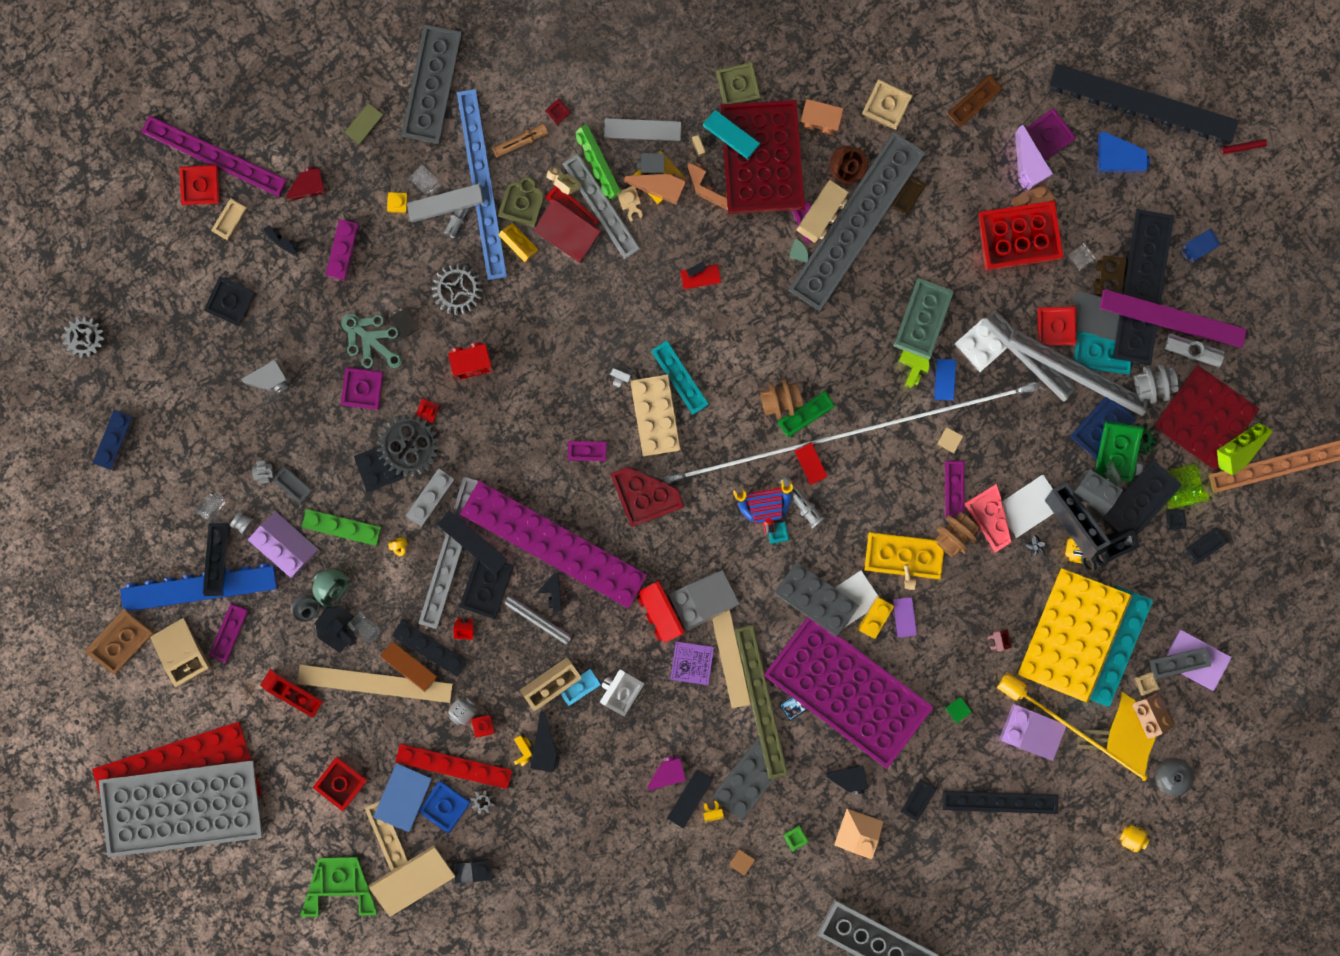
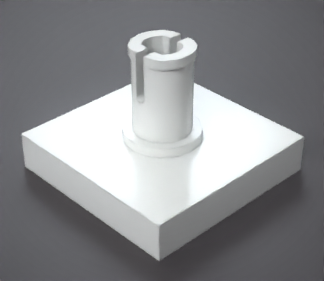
M619 670L614 680L610 677L604 680L610 686L604 682L602 683V687L607 691L600 703L625 716L644 683Z

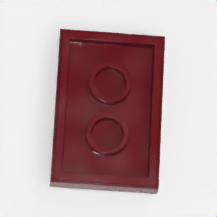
M556 199L552 200L533 229L534 232L578 263H581L601 233V230Z

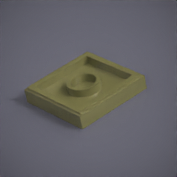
M753 61L716 70L723 104L748 103L761 100Z

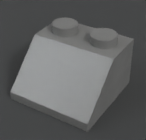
M276 360L271 361L241 379L243 383L271 392L278 391V393L288 388L287 385L291 383L281 364Z

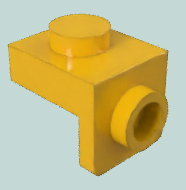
M520 735L514 740L524 756L514 761L516 765L520 763L523 766L531 761L530 756L533 753L530 750L532 745L527 736L523 738Z

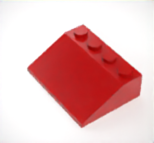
M1055 201L978 212L985 271L1058 261L1063 258Z

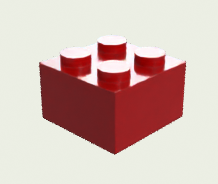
M337 756L312 788L341 811H344L369 779L341 757Z

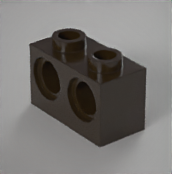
M1103 255L1100 260H1097L1096 271H1099L1098 279H1095L1094 290H1097L1096 295L1102 296L1103 290H1105L1103 286L1105 281L1112 283L1113 288L1111 291L1122 294L1126 258ZM1111 262L1114 264V272H1109L1106 269V263Z

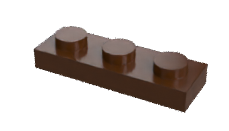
M989 75L953 107L947 115L960 128L994 98L1002 88Z

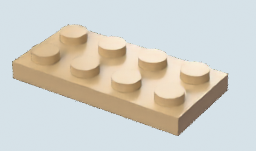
M669 374L630 381L643 456L681 450Z

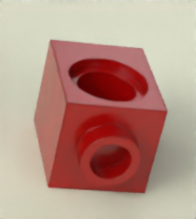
M491 714L471 719L475 738L495 734Z

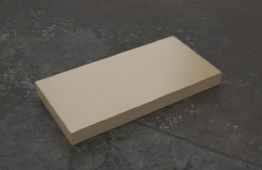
M433 845L371 883L369 889L389 917L453 879L455 874L436 846Z

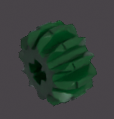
M1147 423L1143 424V435L1146 439H1144L1145 443L1141 442L1138 455L1141 450L1143 455H1147V449L1152 452L1154 451L1152 445L1158 444L1157 441L1153 440V438L1158 437V434L1152 435L1151 432L1154 431V427L1147 430Z

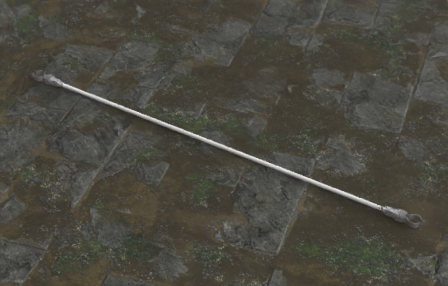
M1032 381L1011 391L810 442L814 445L1011 394L1033 393L1039 390V383ZM810 442L688 473L666 474L662 476L663 482L671 485L688 476L787 452Z

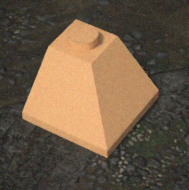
M847 808L834 845L872 859L879 841L883 821Z

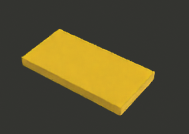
M869 532L864 570L905 575L904 565L908 564L910 576L941 579L944 551L934 540Z

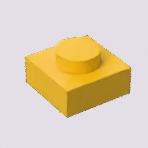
M388 192L387 212L407 213L408 194Z

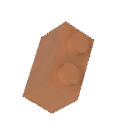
M806 99L800 124L804 125L803 128L814 130L817 128L821 129L822 133L833 135V133L838 132L844 108Z

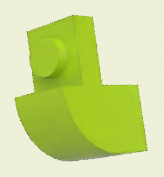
M903 350L898 362L912 368L904 384L912 388L913 385H918L922 375L919 372L928 373L929 360Z

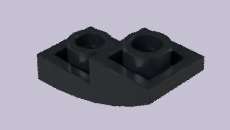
M268 225L263 229L270 239L282 250L294 257L299 255L296 251L299 248L293 239L289 241L285 237L280 240L282 236L276 227L273 229Z

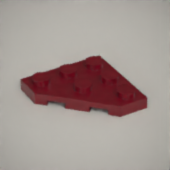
M628 466L610 473L630 527L685 507L678 488Z

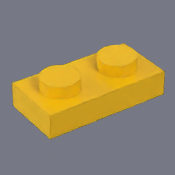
M513 223L498 234L524 262L538 251L534 244Z
M876 596L857 629L876 639L894 605Z

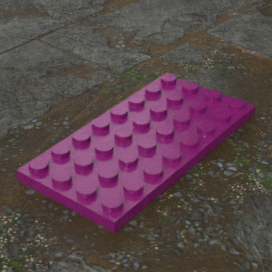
M808 617L764 674L768 680L886 769H888L934 708L840 636L835 637Z

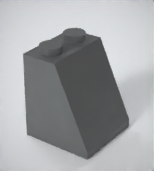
M1090 469L1082 473L1072 489L1096 523L1113 507L1123 489Z

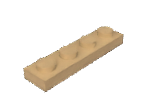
M378 801L365 807V811L389 868L393 871L406 863L408 858L395 827L373 818L380 802Z

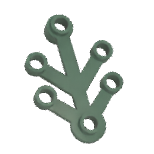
M347 314L343 317L341 325L348 332L349 346L347 347V352L349 355L356 356L359 353V348L356 346L357 333L362 337L363 367L371 368L374 364L371 358L370 345L387 358V363L391 368L396 369L402 365L403 358L400 354L391 353L376 340L380 338L396 339L398 337L396 328L391 327L388 330L366 332L362 326L374 325L381 327L384 319L380 315H375L373 318L359 319L354 314ZM376 318H381L380 324L374 323ZM349 320L354 321V325L352 327H349L347 325ZM391 330L396 331L394 337L389 336ZM351 347H356L354 354L350 353ZM393 357L398 358V362L396 364H393L391 362V359ZM366 359L371 360V364L369 366L364 365V361Z

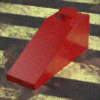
M272 669L269 670L260 684L268 693L312 718L323 703L322 700Z

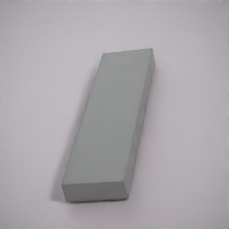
M605 118L604 138L680 142L681 122Z
M476 184L409 202L407 207L410 221L413 223L484 204L481 185Z

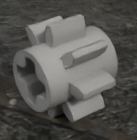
M265 460L256 461L257 466H252L254 481L259 480V484L270 483L269 478H274L272 464H267Z
M486 790L482 794L475 791L477 796L470 798V800L474 801V805L471 808L477 807L478 814L481 813V810H485L488 813V807L494 806L490 802L493 796L489 795L487 797ZM482 797H484V800L487 801V803L483 804L482 807H480V804L477 803V800H481Z

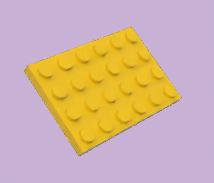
M1061 568L1017 675L1089 703L1132 595Z

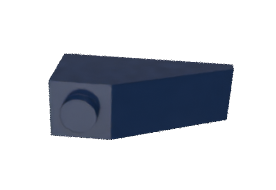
M1211 228L1182 246V254L1187 261L1189 260L1192 263L1219 247L1221 243Z

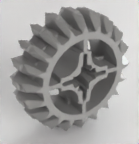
M458 263L457 269L454 270L453 265L450 264V271H447L444 267L442 268L445 273L444 275L439 272L437 273L440 280L433 279V282L438 284V286H432L431 289L437 291L432 296L433 298L439 297L435 303L436 305L443 303L440 308L442 311L448 307V314L454 309L456 316L459 314V310L465 315V308L472 312L473 309L470 305L478 306L475 299L482 300V297L477 295V293H483L484 290L478 288L483 283L482 281L476 282L480 276L479 274L472 276L475 272L473 268L467 272L468 266L465 265L463 270H461V265ZM460 275L454 283L445 282L450 276ZM465 277L472 281L473 292L464 288ZM460 284V285H461L460 288H461L464 292H457V294L455 295V294H454L455 291H454L451 287H453V288L456 287V288H457L458 285ZM442 287L451 291L450 302L444 299ZM461 296L470 297L467 302L455 305Z

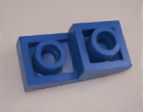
M937 359L935 400L954 401L956 360Z

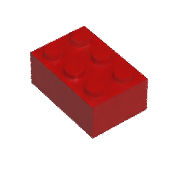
M481 342L470 344L471 348L457 347L451 349L452 352L448 353L453 376L457 381L494 372L489 349L486 344L482 345Z

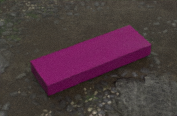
M945 461V518L948 515L954 518L960 512L965 514L964 461Z
M230 603L208 655L209 657L223 663L228 662L249 610Z

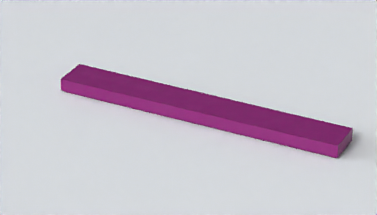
M150 115L141 131L142 134L204 163L218 165L219 170L277 197L281 196L288 181L279 175Z
M1106 289L1103 290L1099 307L1101 310L1238 348H1243L1247 331L1245 328Z

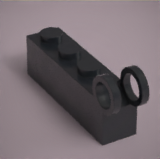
M1066 482L1051 490L1045 502L1084 554L1081 557L1083 567L1086 571L1092 573L1097 569L1096 562L1100 566L1107 565L1109 559L1106 550L1111 545V542ZM1101 554L1103 556L1104 562L1100 560L1098 555ZM1086 558L1091 562L1092 568L1088 566Z

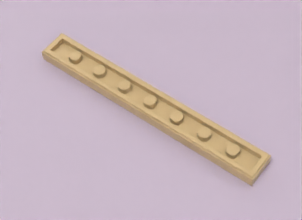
M300 665L297 684L446 703L451 702L453 687L452 683L434 681L427 691L423 692L404 677Z

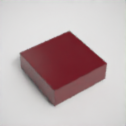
M559 98L545 110V113L557 126L572 113Z

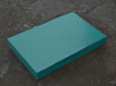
M1077 330V345H1075L1073 361L1092 371L1126 375L1131 373L1132 362L1112 359L1114 341Z

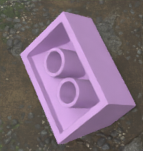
M277 512L262 523L248 539L249 542L290 578H295L319 550Z

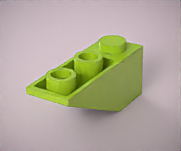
M1257 423L1217 450L1219 468L1232 476L1245 468L1273 431L1261 423Z

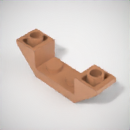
M695 162L694 164L689 163L687 170L696 195L728 210L726 194L721 193L719 195L714 192V188L708 185L701 186L706 175V171L703 170L704 167Z

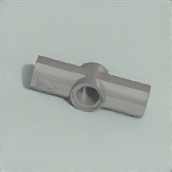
M1169 334L1164 350L1185 356L1190 360H1197L1218 368L1221 366L1225 353L1224 351L1203 345L1201 342L1191 341L1173 334ZM1191 346L1198 348L1199 353L1197 356L1190 352Z

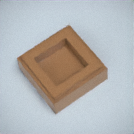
M738 849L728 865L745 876L755 859Z

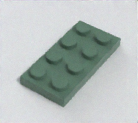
M918 278L893 346L929 360L954 291Z

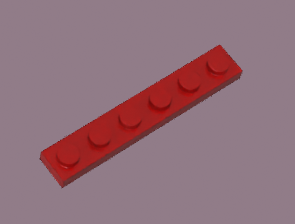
M399 744L395 763L508 789L512 774L510 769L404 744Z

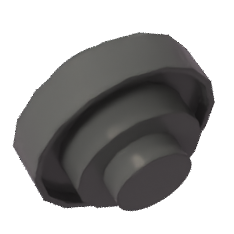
M311 595L300 596L291 605L293 617L300 622L311 621L318 615L320 610L318 601Z

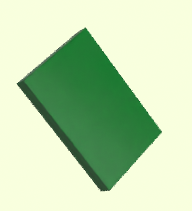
M1105 420L1094 472L1103 478L1132 482L1144 427Z

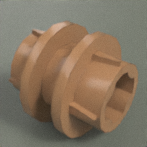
M781 379L782 386L774 388L772 382H769V389L759 392L765 416L775 414L777 420L781 419L780 412L788 410L791 417L794 416L793 409L803 407L797 382L787 385L786 379Z
M961 512L954 518L948 515L945 519L949 525L946 528L942 526L936 528L940 534L934 541L951 557H954L959 551L965 554L968 550L964 544L967 541L973 544L977 541L974 534L979 528L969 517Z

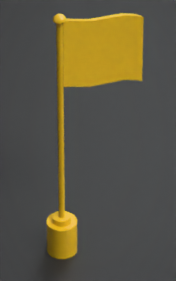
M1006 672L997 685L999 690L1015 701L1018 698L1022 700L1025 697L1141 777L1142 781L1147 780L1148 776L1145 773L1148 757L1156 736L1150 739L1147 738L1132 706L1137 701L1121 691L1119 708L1110 728L1105 749L1028 696L1025 683L1009 672Z

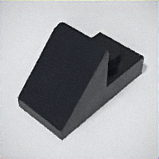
M554 573L536 594L552 593V597H549V608H553V612L561 611L559 573Z

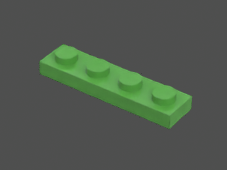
M586 124L576 131L577 142L582 145L585 151V158L591 163L594 176L599 179L602 185V192L609 200L614 199L621 191Z
M306 509L302 528L375 546H377L381 527L308 509Z

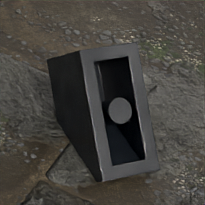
M1134 529L1106 534V537L1111 542V545L1106 550L1109 562L1140 547ZM1101 554L1098 555L1100 560L1104 561L1103 556Z
M863 765L825 772V776L848 792H853V795L865 793L864 789H868Z
M491 859L453 863L455 883L487 881L494 878Z

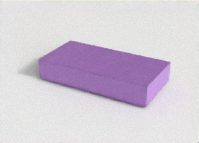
M912 597L893 599L897 638L917 635Z

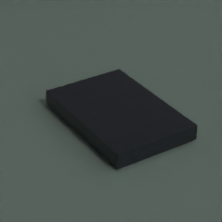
M475 559L459 607L496 620L514 565L505 563L495 575L479 560Z

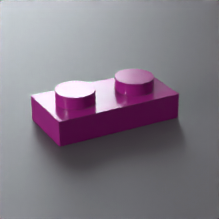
M568 441V461H606V442Z

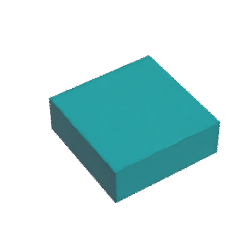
M786 521L775 523L776 532L768 533L770 544L789 541Z

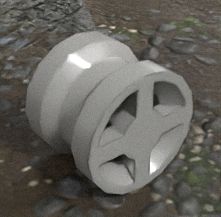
M240 510L230 526L239 529V532L243 535L254 519L245 516V513Z

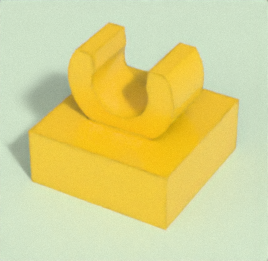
M714 801L715 808L713 810L708 809L707 803L704 804L706 813H703L705 823L724 819L723 811L719 809L717 801Z

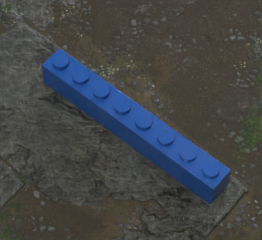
M270 563L259 564L257 569H251V566L239 567L240 571L232 572V569H226L224 596L203 595L204 573H201L202 577L194 578V574L184 575L182 580H175V577L164 578L162 583H156V580L144 581V585L137 586V583L125 584V588L120 589L122 607L127 611L277 590L275 566H270Z

